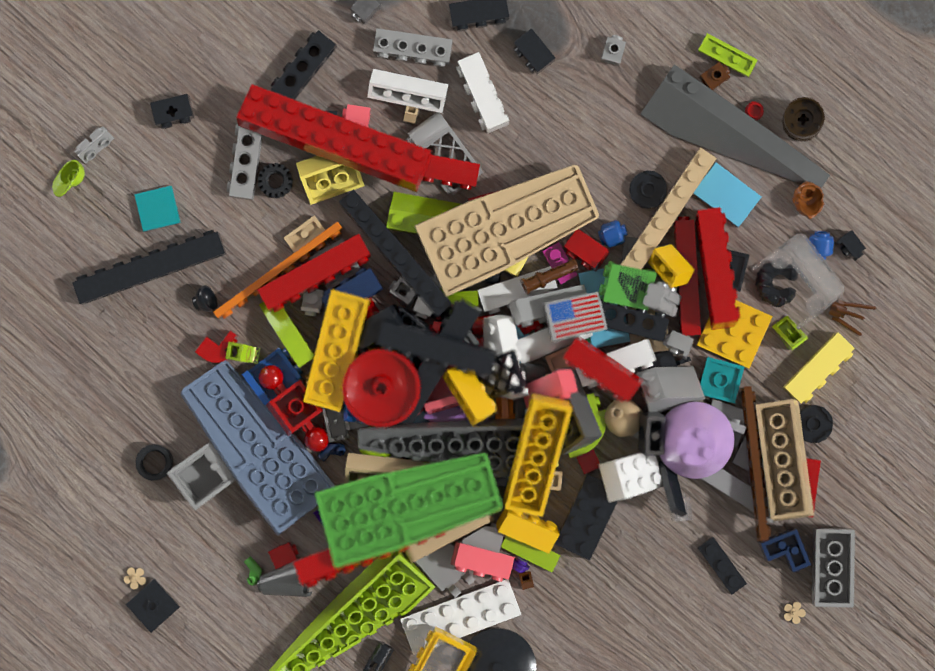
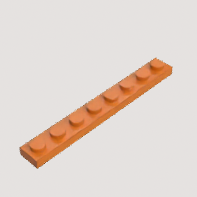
M337 221L213 313L219 319L229 317L233 314L232 310L235 307L241 308L247 304L250 296H258L259 292L257 289L276 280L283 272L288 273L295 268L294 264L298 261H301V263L311 257L309 253L315 249L318 252L326 246L325 242L330 238L334 240L342 234L340 231L343 229Z

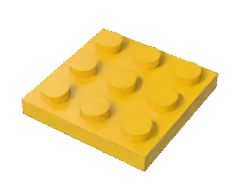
M736 300L735 306L739 307L740 319H738L735 327L711 330L710 319L708 318L696 346L750 369L773 316Z

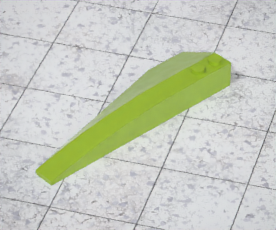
M395 551L391 553L390 557L383 560L377 558L309 624L269 671H310L316 666L324 665L325 661L329 658L337 657L360 643L362 638L375 634L376 630L380 627L393 623V619L400 615L403 617L409 613L435 588V585L414 563H410L408 557L403 552Z

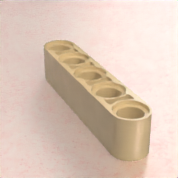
M490 514L445 532L446 535L443 537L427 539L428 542L418 546L413 544L409 546L405 553L410 563H413L491 523L495 519Z

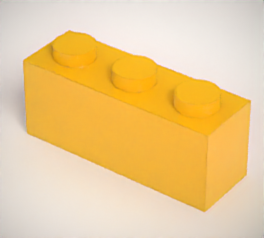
M454 367L443 375L442 378L472 426L496 412L494 401L488 397L483 383L478 381L474 371L462 372Z
M505 508L496 522L499 533L548 554L560 535L557 525L552 521L548 520L546 522L536 515L507 510Z

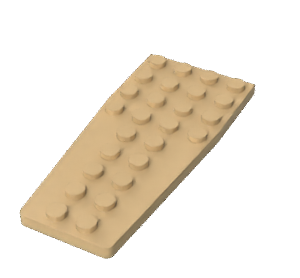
M571 165L468 201L415 225V228L442 290L447 297L504 271L596 220L599 217V213L579 167Z

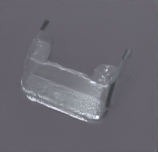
M795 234L751 268L755 271L768 260L774 267L779 269L785 268L791 263L814 293L806 301V309L810 315L798 323L796 326L798 330L831 306L844 293L843 283L804 234Z

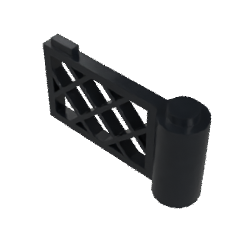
M515 349L496 356L495 363L499 365L497 372L492 370L491 373L495 377L494 384L488 382V375L484 378L475 375L478 381L483 383L485 389L486 386L492 389L489 396L492 400L511 392L517 395L524 392V387H526ZM507 356L511 358V367L505 364ZM503 369L509 371L507 379L501 376ZM513 375L517 377L519 383L517 386L511 382ZM499 381L505 383L503 391L498 388Z

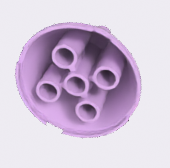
M687 402L676 406L665 415L664 455H660V457L671 471L682 477L699 479L711 476L725 466L733 451L734 434L729 420L719 409L703 402Z

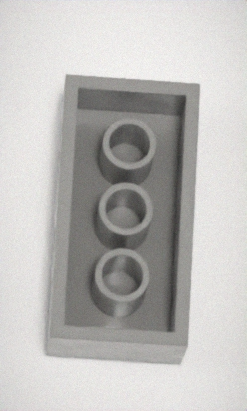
M813 528V606L854 607V529Z

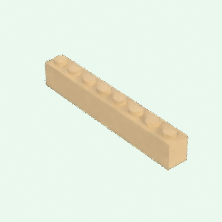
M702 148L696 152L620 265L638 269L644 267L653 250L663 239L717 158Z

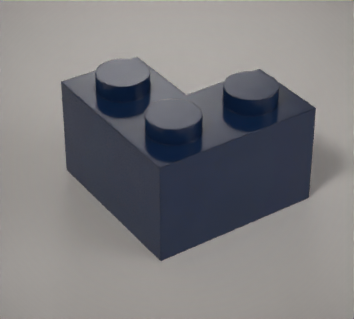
M795 528L769 537L765 542H758L766 561H771L784 555L792 572L811 565L798 531Z

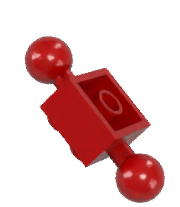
M274 365L265 366L259 373L260 384L266 389L274 390L277 394V397L266 405L288 436L302 428L305 432L304 441L307 448L314 452L324 450L329 443L328 433L320 427H314L310 421L323 410L320 406L303 402L307 388L301 380L286 389L282 383L283 373L281 369Z

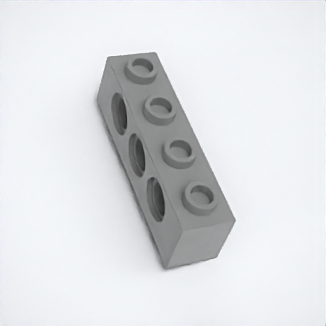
M236 124L235 136L238 137L237 143H233L232 154L235 155L234 162L230 163L229 173L232 174V179L227 183V192H229V196L232 198L254 200L263 135ZM247 136L253 139L252 144L249 146L243 145V139ZM243 155L250 157V162L247 165L240 163V158ZM240 174L247 175V181L244 184H239L237 181Z

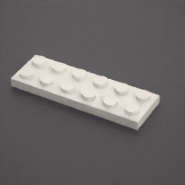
M504 579L502 582L493 583L402 617L400 620L412 653L415 655L420 647L424 648L427 643L425 638L429 630L433 631L435 626L461 638L520 616L521 612L509 580ZM438 639L435 647L445 644L447 642Z

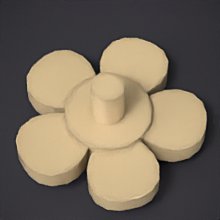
M131 567L127 570L128 575L124 577V582L126 584L131 583V589H137L139 584H145L146 578L140 577L144 575L142 568H138L135 571Z
M794 602L793 607L791 604H786L784 610L789 613L784 614V619L786 621L792 619L794 624L800 623L798 616L804 617L806 612L804 609H800L801 604L799 602Z

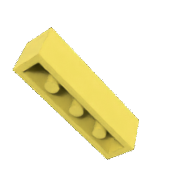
M834 333L782 388L793 399L797 400L799 404L802 402L807 403L813 397L812 392L816 388L821 389L827 382L825 379L829 374L833 376L840 369L838 365L843 360L846 362L852 357V351L855 348L840 333Z

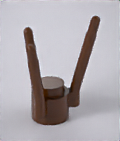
M838 300V302L833 301L828 315L832 316L831 320L839 322L858 336H861V332L840 319V317L844 318L845 314L864 320L865 317L847 311L845 306L875 310L876 306Z

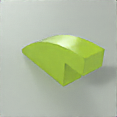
M264 301L259 304L298 367L301 368L313 360L315 357L314 353L285 308L274 313V311L269 312Z

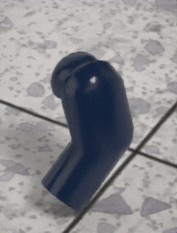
M328 443L327 447L317 456L325 462L330 455L343 456L346 449L341 443Z

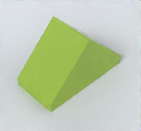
M788 315L772 326L788 350L795 349L808 339L806 334Z

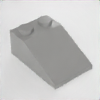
M654 367L637 373V376L644 380L640 390L648 412L661 413L683 403L697 402L705 399L694 367Z

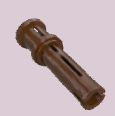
M572 259L548 271L536 272L534 276L527 279L522 278L520 282L526 295H529L531 291L540 287L545 288L547 283L578 271L579 268L575 259Z

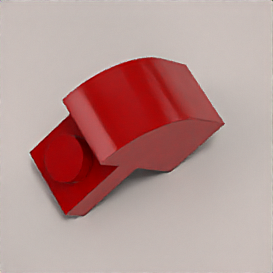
M230 331L220 345L206 337L195 352L209 362L221 363L229 360L226 359L228 342L237 343L238 340L236 338L238 335Z

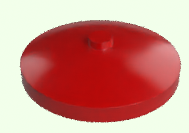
M373 349L359 355L349 365L343 378L342 393L347 408L358 420L371 426L387 427L398 424L413 412L419 400L421 386L417 370L405 356L393 350Z

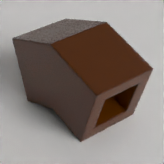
M530 571L519 574L523 590L534 587Z

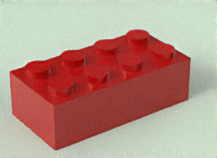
M582 337L576 338L563 356L568 366L573 369L579 368L582 370L581 374L589 380L595 379L598 381L597 385L605 391L611 390L615 393L613 396L621 402L630 401L644 381Z

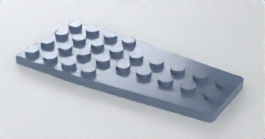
M228 361L219 363L182 389L181 396L243 492L277 536L318 506L316 492L335 487L304 445L293 433L290 436L286 434L267 406H264L253 389Z

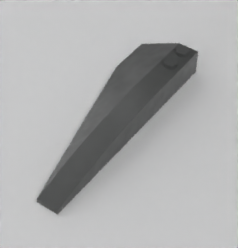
M675 64L640 114L673 137L776 174L782 178L795 181L798 184L811 181L822 188L830 176L784 140Z
M525 418L485 419L472 426L469 420L360 428L358 429V448L382 454H393V456L412 458V460L416 461L422 460L430 464L485 453L488 456L493 477H503L508 480Z

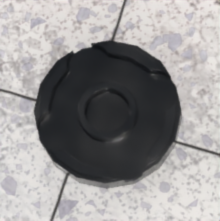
M647 170L634 176L630 183L629 193L636 205L641 208L651 209L659 206L664 201L668 188L662 175L655 171Z
M808 405L800 410L804 441L820 443L826 440L833 428V418L830 412L818 405Z

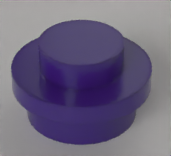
M517 557V559L514 558L512 569L524 573L530 566L527 564V560Z

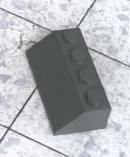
M571 367L555 370L572 369L578 391L571 394V398L566 399V401L570 402L572 411L561 447L563 455L591 445L602 436L577 372Z

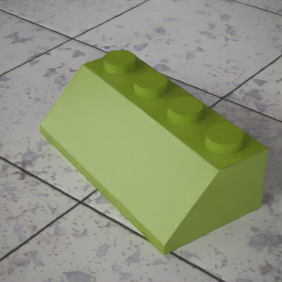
M394 192L387 228L389 230L418 235L415 225L461 204Z

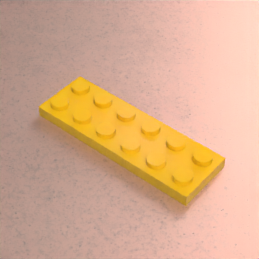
M334 289L331 290L303 402L338 412L342 411L344 404L342 393L343 378L347 368L355 359L370 299Z

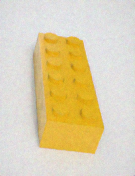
M534 393L531 394L503 498L505 509L543 517L572 411L569 401Z

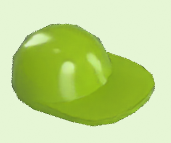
M71 160L61 168L52 185L55 196H63L70 188L78 186L83 181L85 171L79 161Z

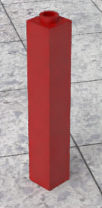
M689 216L678 217V220L674 221L675 249L694 269L688 284L677 286L678 294L682 297L678 305L680 334L685 336L701 335L695 222L690 220Z

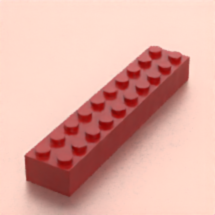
M251 84L236 117L238 126L416 193L431 161V150Z

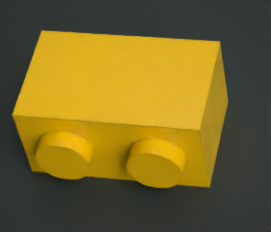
M672 244L655 248L648 261L649 265L670 288L688 284L694 271Z

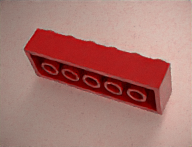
M721 207L698 210L695 216V224L711 330L735 327L738 319H740L739 307L735 306L737 290L732 286L735 277L734 270L730 269L729 266L730 262H732L731 251L727 250V243H729L728 232H724V224H726L725 212H721Z

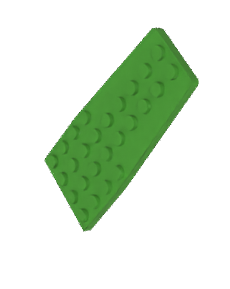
M485 453L375 475L315 493L335 568L394 552L502 509L488 456Z

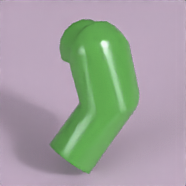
M250 556L244 563L250 569L247 582L249 585L254 586L260 580L262 569Z

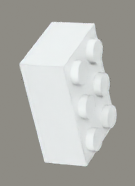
M638 452L599 464L609 502L627 499L663 487L656 455H644Z

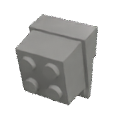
M211 441L167 472L194 510L200 508L236 481Z

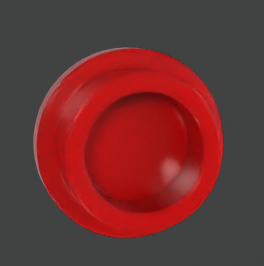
M753 101L747 104L745 113L757 121L763 116L764 108L759 102Z

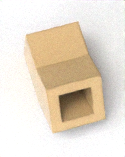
M407 106L403 121L415 125L419 108Z

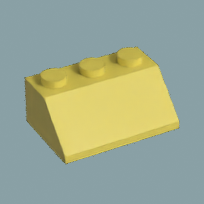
M315 156L296 163L311 205L365 186L360 171L323 157Z

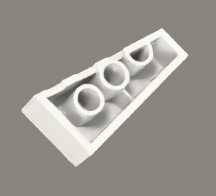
M478 52L459 60V66L456 67L459 77H464L466 84L463 86L467 95L471 94L473 98L471 105L474 112H479L481 119L478 121L482 131L486 129L488 134L509 125L508 116L504 114L503 105L496 96L495 87L489 79L488 71L480 53Z
M496 315L483 318L484 347L497 350L496 356L515 349L518 361L522 360L521 352L516 347L518 337L514 317ZM507 356L505 364L511 367V358ZM494 362L493 370L497 372L499 365ZM503 369L501 376L507 379L509 371ZM490 375L488 382L494 384L495 377ZM513 375L511 382L517 386L519 385L517 377ZM499 381L498 388L503 391L505 383ZM486 386L485 392L490 395L492 389ZM524 387V392L517 395L511 392L501 397L515 399L528 396V388L525 389Z

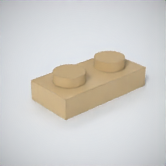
M314 215L285 236L284 239L295 253L324 232L325 229Z

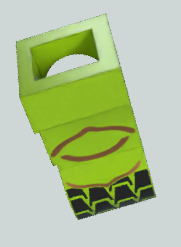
M228 342L226 359L258 363L260 348ZM234 347L237 348V354L235 357H233L232 355Z

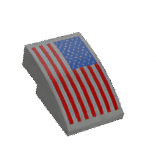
M599 292L543 304L552 342L607 330Z

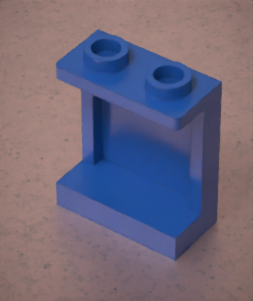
M278 347L273 353L242 374L264 406L277 397L274 390L266 389L260 384L259 373L265 366L274 365L281 369L283 373L282 383L286 389L303 379L301 376L303 371L297 364L293 365L289 359L292 357L285 348L282 350Z

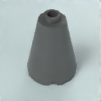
M293 562L260 576V580L257 581L258 590L262 591L264 595L308 597L312 594V591L309 592L307 586L303 587L301 585Z

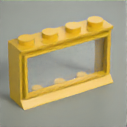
M435 626L433 631L429 630L425 638L427 643L424 648L420 647L416 654L418 659L415 664L412 663L408 671H467L476 655V646Z

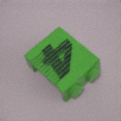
M609 261L603 271L605 280L604 284H601L599 288L600 298L604 302L648 310L649 308L644 306L643 301L645 295H648L647 289L649 284L655 283L657 272L653 269L646 268V270L618 265L613 261Z

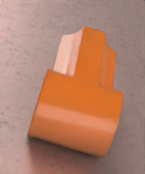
M496 398L497 414H495V419H515L513 399Z

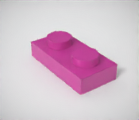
M559 242L542 251L551 269L569 261ZM577 273L567 274L557 280L561 285L576 277Z

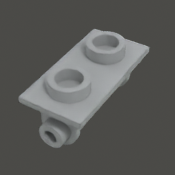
M104 126L98 127L89 135L93 140L92 142L85 139L76 146L77 149L74 152L85 163L94 159L96 154L107 147L114 139Z

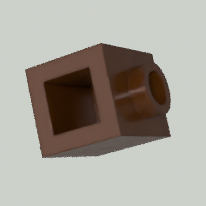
M718 62L701 74L699 78L705 86L715 90L729 80L730 71L725 64L721 65Z

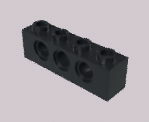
M319 30L316 33L312 32L306 40L308 42L304 48L300 47L295 53V60L292 63L288 62L283 68V75L280 78L276 77L271 83V91L295 100L335 51L337 45ZM318 48L320 53L318 56L312 57L309 55L310 50ZM302 62L308 65L307 70L304 72L297 70L298 65ZM290 77L296 79V83L292 87H288L285 84L286 80Z
M601 299L604 316L609 309L616 311V317L613 320H608L605 317L607 328L664 342L669 323L666 314L655 312V315L647 314L648 310L639 308L632 310L628 309L629 306L619 304L616 306ZM627 314H632L635 317V322L631 325L624 322V317ZM645 319H651L654 322V326L651 329L643 327L642 323Z

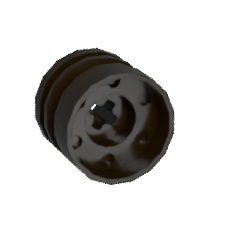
M801 97L790 102L782 120L783 129L787 136L799 142L810 141L815 138L824 124V109L813 98ZM801 117H804V120L807 121L805 125H801L799 121Z

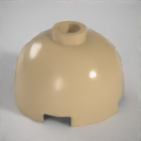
M618 399L614 400L608 405L605 412L606 426L611 433L618 437L633 436L639 431L640 412L643 411L638 404L631 400L628 402H621Z

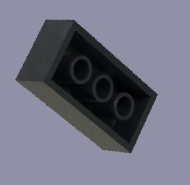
M586 474L559 531L560 535L555 542V545L589 561L618 500L608 501L602 480Z

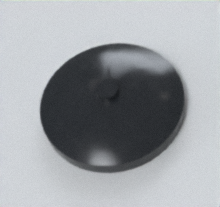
M490 628L476 634L468 642L476 646V655L467 671H536V659L531 646L521 635L512 630ZM462 651L460 662L466 653L465 651Z

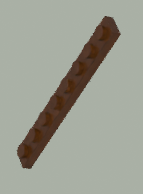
M752 386L741 388L740 391L744 426H746L745 436L757 542H765L770 537L771 530L766 522V517H768L769 513L768 507L764 504L766 488L762 486V479H764V469L760 467L762 450L758 448L760 434L759 429H756V421L758 419L753 402H756L755 391H752Z

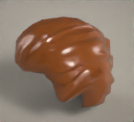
M811 181L802 183L794 191L792 200L795 208L808 219L815 217L825 205L823 201L824 194L821 188Z

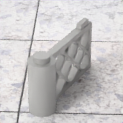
M439 112L434 113L408 133L409 138H407V141L423 148H427L430 145L438 146L437 156L440 155L441 147L452 148L450 158L453 159L454 149H460L465 153L464 161L468 157L472 163H476ZM447 132L453 137L452 146L441 145L442 136ZM439 139V144H434ZM479 168L478 176L484 173L481 168ZM441 185L447 194L451 192L452 195L462 189L460 186L453 189L451 186Z

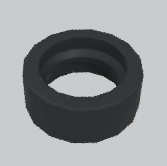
M148 445L137 454L135 460L136 469L144 479L150 481L161 480L172 469L173 457L170 451L162 445ZM151 451L160 452L166 461L165 468L157 474L149 473L143 466L144 457Z

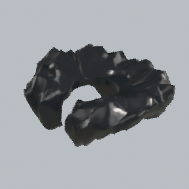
M783 258L767 260V263L762 264L763 267L757 273L755 285L759 292L758 295L762 297V301L768 302L774 307H782L794 299L796 290L792 287L777 290L773 286V278L777 275H783L788 280L795 281L798 279L799 270L796 269L795 265H792Z

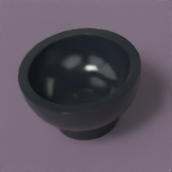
M207 285L200 287L196 292V296L192 298L193 305L198 311L214 312L217 309L216 296Z

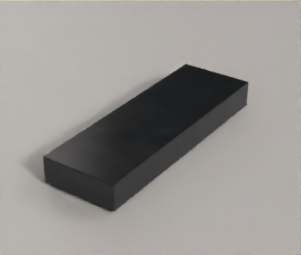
M663 461L658 462L670 512L683 517L687 515L678 476Z

